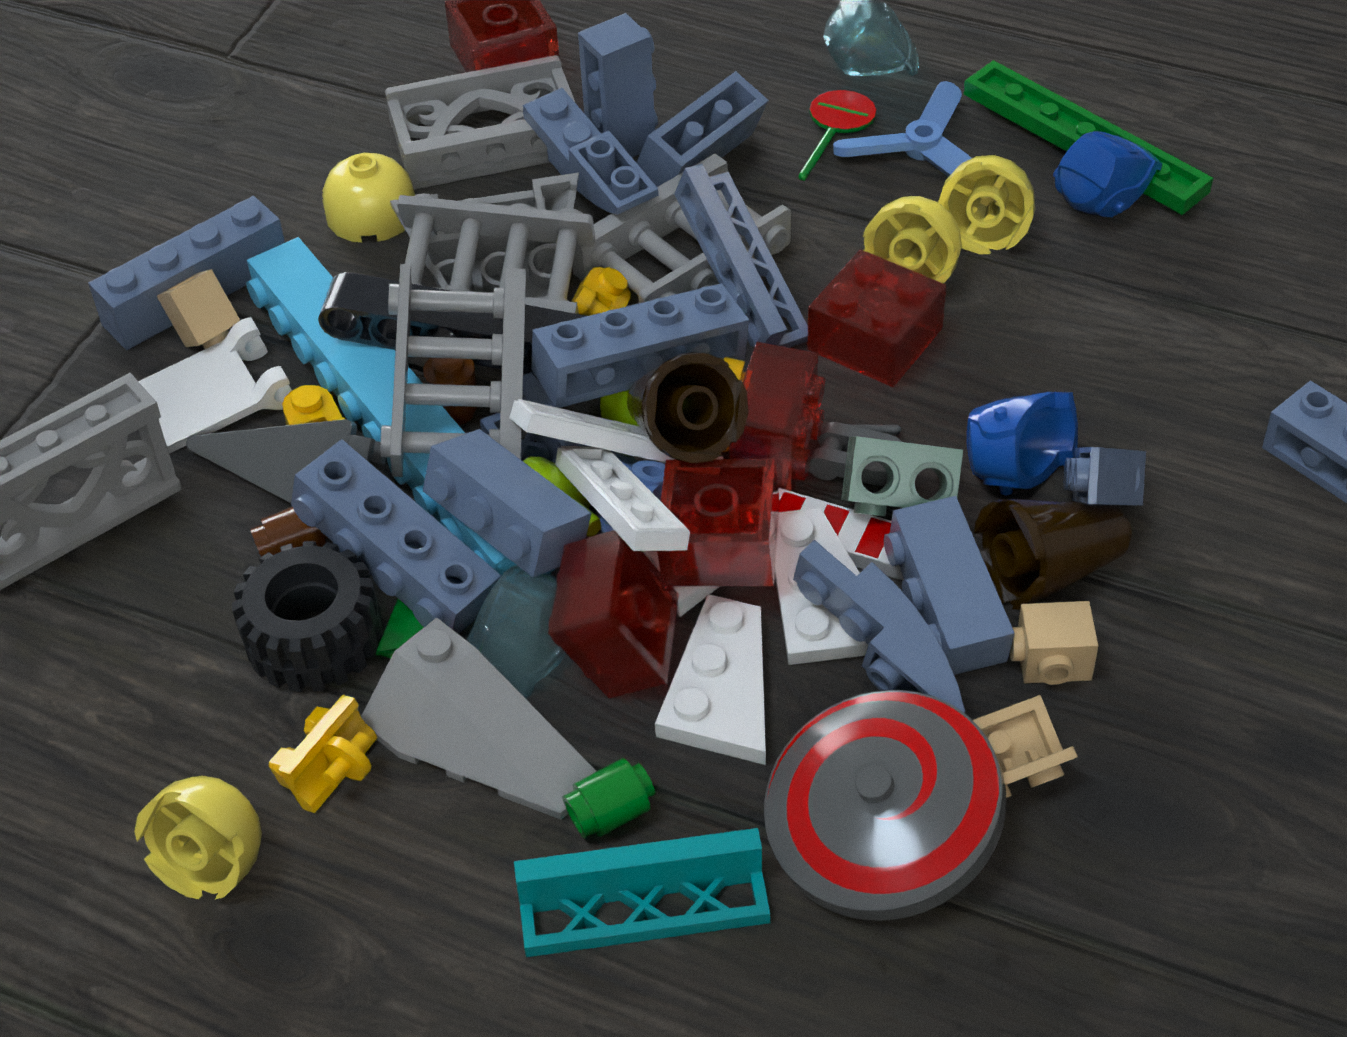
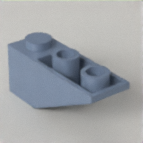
M1102 447L1075 448V458L1065 459L1064 490L1073 491L1072 501L1107 505H1143L1146 451Z

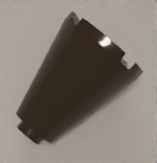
M689 352L670 358L635 381L628 392L627 406L632 418L661 452L682 462H707L720 457L721 453L732 442L736 443L743 434L749 413L747 390L742 380H738L735 373L729 367L730 365L722 358L701 352Z
M1000 499L991 501L981 509L975 522L974 534L982 533L983 550L979 551L1002 604L1009 602L1014 605L1012 609L1020 610L1021 604L1038 603L1123 556L1129 547L1132 528L1128 518L1115 505Z

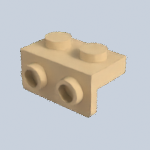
M1041 695L973 720L988 738L996 754L1004 777L1006 798L1012 796L1008 784L1027 777L1032 788L1064 775L1060 764L1078 757L1073 746L1062 749Z

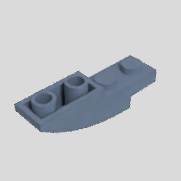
M563 88L523 105L524 119L547 146L548 160L561 175L579 172L577 191L593 204L607 212L618 215L659 196L656 185L608 130L601 134Z
M816 540L811 542L799 554L793 580L797 582L800 592L806 599L815 605L822 604L839 619L843 630L851 638L868 644L862 667L866 670L870 681L880 691L904 690L923 693L946 701L965 713L958 683L944 651L926 621L898 586L873 562L856 576Z

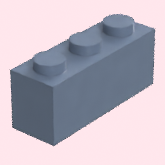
M624 13L578 32L584 114L601 134L609 130L629 155L634 157L641 153L647 136L655 131V127L658 125V118L654 110L653 91L656 89V80L652 73L651 55L654 53V42L651 34L645 27H640L628 14Z
M735 71L649 134L636 163L658 187L684 172L685 168L694 166L713 154H717L722 158L753 134L769 100Z
M478 429L431 446L423 492L531 577H537L581 558L592 513L482 430Z
M952 496L893 510L890 533L884 535V547L888 561L891 566H900V571L904 578L902 581V592L916 607L934 633L948 659L953 674L956 675L1007 662L1015 633L957 497Z

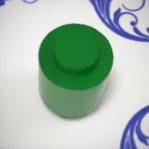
M621 758L573 783V791L563 795L562 799L575 828L585 839L594 833L602 837L649 812L651 806L648 798L655 795V789L649 775L640 763L631 766L625 758Z

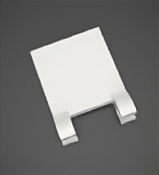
M251 317L237 322L223 341L138 381L158 404L161 414L159 422L169 453L187 446V439L192 435L213 433L261 409H283L282 403L284 398L292 390L288 385L290 382L281 366L270 368L255 383L242 361L257 360L268 353L266 346L259 336L261 334Z

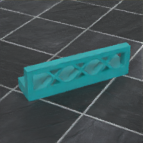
M758 828L514 861L526 957L770 923V909L762 873V845ZM750 883L754 905L729 908L716 900L715 897L725 886ZM681 893L695 902L685 915L672 917L662 913L655 906L664 895ZM620 901L634 910L622 924L607 925L594 917L602 905L608 902ZM559 909L573 918L562 932L536 935L534 913Z

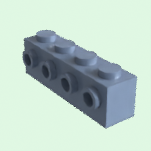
M252 196L94 279L88 284L102 326L126 350H129L173 325L159 302L157 295L194 274L212 269L226 295L246 286V282L252 280L247 259L285 243L281 222L273 212L255 196Z
M722 283L705 286L700 289L533 329L531 370L553 405L561 408L630 390L631 386L639 378L679 354L701 352L722 358L723 360L724 357L745 360L749 319Z
M1310 380L1271 412L1262 448L1347 503V403Z
M344 440L338 441L295 474L291 506L300 520L310 527L318 528L333 541V544L338 545L340 552L349 549L355 553L358 562L365 563L376 585L385 594L396 596L409 607L423 627L427 626L435 618H438L459 634L494 603L501 575Z

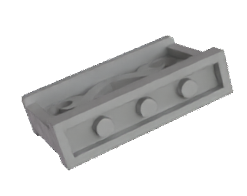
M555 55L387 88L385 94L390 123L405 171L409 174L413 189L549 163L547 146L524 119L523 105L560 88H563L575 102L559 57ZM488 110H497L511 115L501 124L477 129L458 125L469 114ZM410 137L424 139L411 141Z
M131 373L0 440V527L6 522L0 537V590L181 490V484L175 474L159 422L161 414L158 404ZM138 430L141 440L127 442L128 435ZM131 455L146 456V458L135 464L123 460V458ZM71 465L77 468H93L82 488L71 499L61 504L33 503L45 488L49 477Z

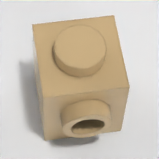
M212 269L198 272L157 295L159 302L185 347L200 346L202 344L204 349H207L223 341L229 333L228 329L240 321Z
M1090 602L1021 604L1018 627H1012L1015 634L1010 649L1011 661H1020L1024 684L1046 683L1058 685L1070 681H1092L1098 641Z

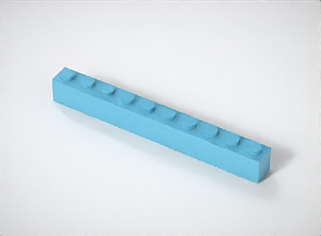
M299 237L247 259L252 280L247 281L246 286L254 304L258 308L264 306L268 310L270 320L278 334L281 336L287 334L299 360L303 364L310 362L314 367L315 375L321 387L327 389L328 392L333 391L338 397L340 408L347 420L357 421L362 427L364 437L381 442L382 425L392 426L396 351L331 337L323 331L319 325L318 318L333 277ZM408 366L407 383L423 384ZM406 404L405 431L465 433L443 406ZM404 453L403 477L394 478L401 485L407 483L412 489L414 499L418 505L430 515H433L438 522L501 575L496 593L500 599L555 570L553 569L534 578L423 492L429 454ZM387 458V463L391 471V461L390 458Z

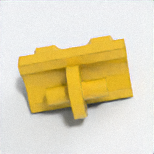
M342 695L331 708L317 706L305 720L303 731L306 734V738L296 749L281 747L269 761V768L280 785L291 790L303 810L315 813L345 777L361 781L371 771V763L365 753L378 737L374 730L360 716L358 711L359 705L353 697Z

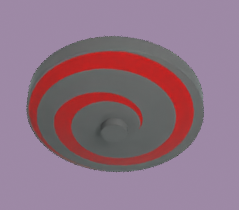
M904 690L875 691L845 699L828 707L802 726L786 744L776 760L766 788L764 799L765 829L776 859L788 878L807 898L827 910L846 917L875 921L895 920L914 916L943 904L968 886L981 872L993 854L1002 833L1007 805L1006 787L998 759L988 738L980 727L961 710L946 701L919 692Z

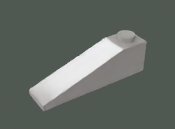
M435 618L394 651L361 715L365 723L374 730L378 737L377 740L398 758L414 764L422 760L446 770L448 777L463 783L466 778L485 784L497 789L500 797L560 820L568 814L562 796L573 791V783L596 772L476 647L438 618Z

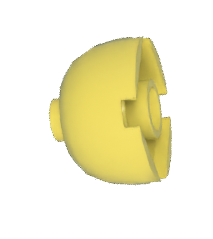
M360 153L340 161L330 170L323 187V205L328 227L338 237L362 243L361 236L376 235L379 242L404 232L405 229L392 209L390 201L398 200L400 195L415 196L409 174L393 158L377 153Z
M996 155L976 156L961 163L945 180L938 201L939 204L952 214L961 234L962 249L977 254H991L989 249L1000 250L1006 247L1007 250L1014 247L1028 233L1035 212L1034 190L1025 171L1011 160Z
M921 196L901 197L882 207L867 225L863 237L865 236V249L862 251L863 262L871 276L887 290L896 292V285L918 290L913 296H924L938 290L955 270L962 248L960 229L952 214L938 202Z
M207 776L190 777L175 781L164 788L138 814L134 831L137 842L144 836L145 843L151 852L144 858L150 870L169 888L194 899H200L203 896L202 890L217 894L215 899L223 898L236 887L256 862L262 835L259 817L250 801L234 786L219 778Z

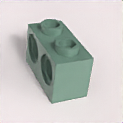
M859 436L849 437L841 500L855 502L854 513L886 516L887 506L906 508L952 496L957 497L963 450ZM875 461L885 468L887 481L880 491L872 493L863 486L861 475L866 465ZM926 468L933 470L937 474L940 483L937 493L929 499L919 496L915 489L917 475Z

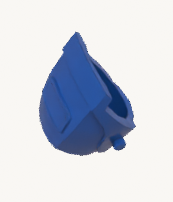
M1093 131L1082 135L1068 149L1061 159L1058 168L1055 169L1053 177L1055 178V186L1058 193L1063 195L1064 199L1073 209L1102 217H1113L1128 209L1144 193L1156 170H1161L1162 163L1152 153L1138 144L1106 132Z
M1043 392L1028 396H1016L997 400L973 409L968 417L966 431L967 450L972 473L982 479L985 485L999 486L1000 494L1010 495L1013 492V488L1031 489L1041 484L1059 466L1065 465L1066 458H1075V448H1077L1078 420L1073 392Z

